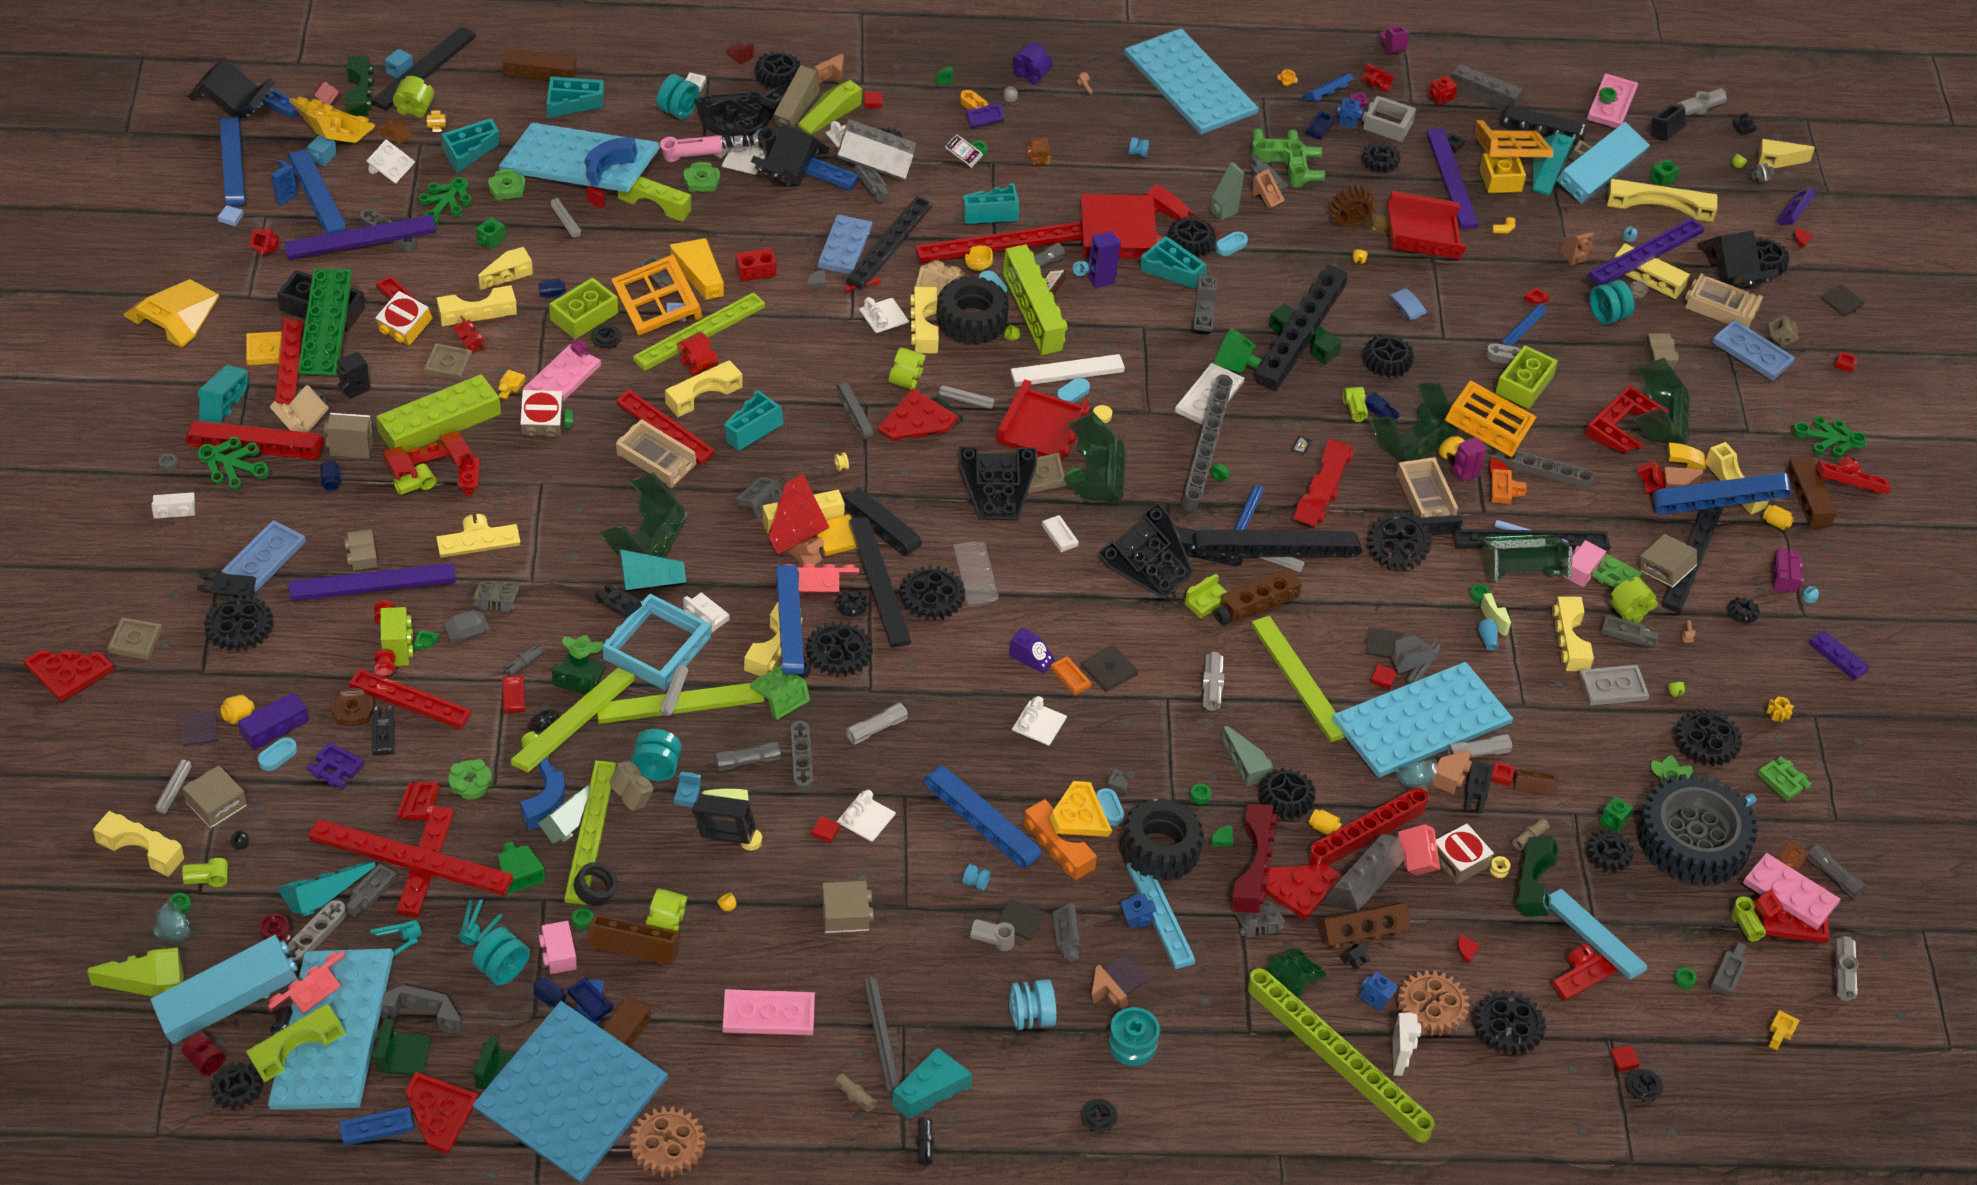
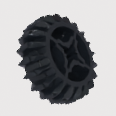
M778 51L777 53H765L764 57L761 56L756 62L755 74L757 81L760 82V85H765V88L770 87L773 89L784 85L787 89L801 64L797 57H792L791 53L786 54L785 51L783 53Z
M1192 216L1189 219L1186 217L1182 220L1177 219L1168 229L1167 237L1197 258L1206 256L1215 246L1216 233L1214 228L1211 227L1210 223H1206L1205 220H1199V217L1197 219H1193Z
M1755 238L1760 270L1778 269V273L1781 276L1789 263V252L1785 250L1786 247L1781 246V242H1774V239Z
M1381 334L1379 337L1374 336L1364 348L1363 360L1365 366L1369 367V371L1374 370V375L1381 374V377L1385 375L1388 378L1391 376L1397 378L1398 375L1403 376L1404 373H1408L1413 365L1414 352L1412 347L1408 345V342H1403V338H1396V335L1394 337H1390L1389 334L1385 337Z
M1282 767L1279 772L1274 769L1272 773L1268 772L1266 778H1263L1261 781L1259 801L1262 802V805H1273L1274 814L1282 816L1283 820L1286 817L1293 820L1294 816L1300 819L1302 814L1307 815L1313 807L1316 798L1315 786H1312V780H1307V774L1300 775V770L1293 772L1292 768L1286 771Z

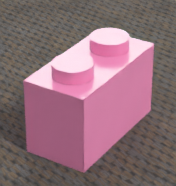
M1585 540L1581 546L1575 548L1573 557H1568L1565 561L1563 577L1585 587L1592 578L1594 570H1597L1600 563L1604 560L1606 551Z
M563 921L542 925V934L538 935L540 948L545 947V953H542L544 966H549L550 974L576 970V954L569 922Z

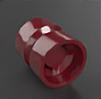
M274 913L265 916L260 921L259 929L262 941L273 935H276L280 942L284 940L286 945L291 941L289 923L285 916Z
M204 1032L192 1035L183 1044L182 1054L190 1063H193V1066L203 1076L216 1072L225 1061V1054L217 1045H214L213 1041Z

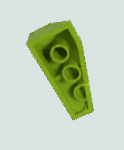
M848 80L829 89L798 123V127L811 135L862 105V88Z
M178 948L148 951L147 956L137 958L134 955L128 957L127 961L122 963L112 961L88 968L91 985L153 997L177 986L184 979Z

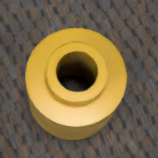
M1769 505L1763 515V519L1768 524L1782 530L1790 528L1794 521L1791 512L1776 505Z
M1315 809L1309 821V825L1313 826V829L1327 836L1342 827V823H1339V817L1324 810L1319 811Z

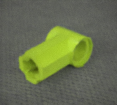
M1343 388V403L1348 405L1351 419L1355 420V422H1362L1368 417L1364 388Z
M419 464L415 467L418 473L417 478H412L411 473L406 476H401L400 480L393 479L397 493L403 495L418 488L428 490L434 487L437 479L428 465Z
M213 858L204 864L184 865L182 870L184 884L208 883L213 887H222L227 884L228 862L223 858Z
M1743 896L1736 900L1731 912V919L1740 925L1748 940L1755 942L1764 937L1766 931L1754 911L1755 904L1753 900Z

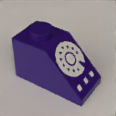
M1021 627L1011 639L1010 657L1043 674L1054 662L1055 658L1040 637Z

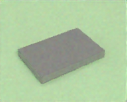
M1638 665L1579 671L1578 675L1590 706L1647 701L1649 699V693Z

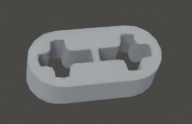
M1493 343L1488 346L1486 357L1493 362L1510 364L1521 349Z

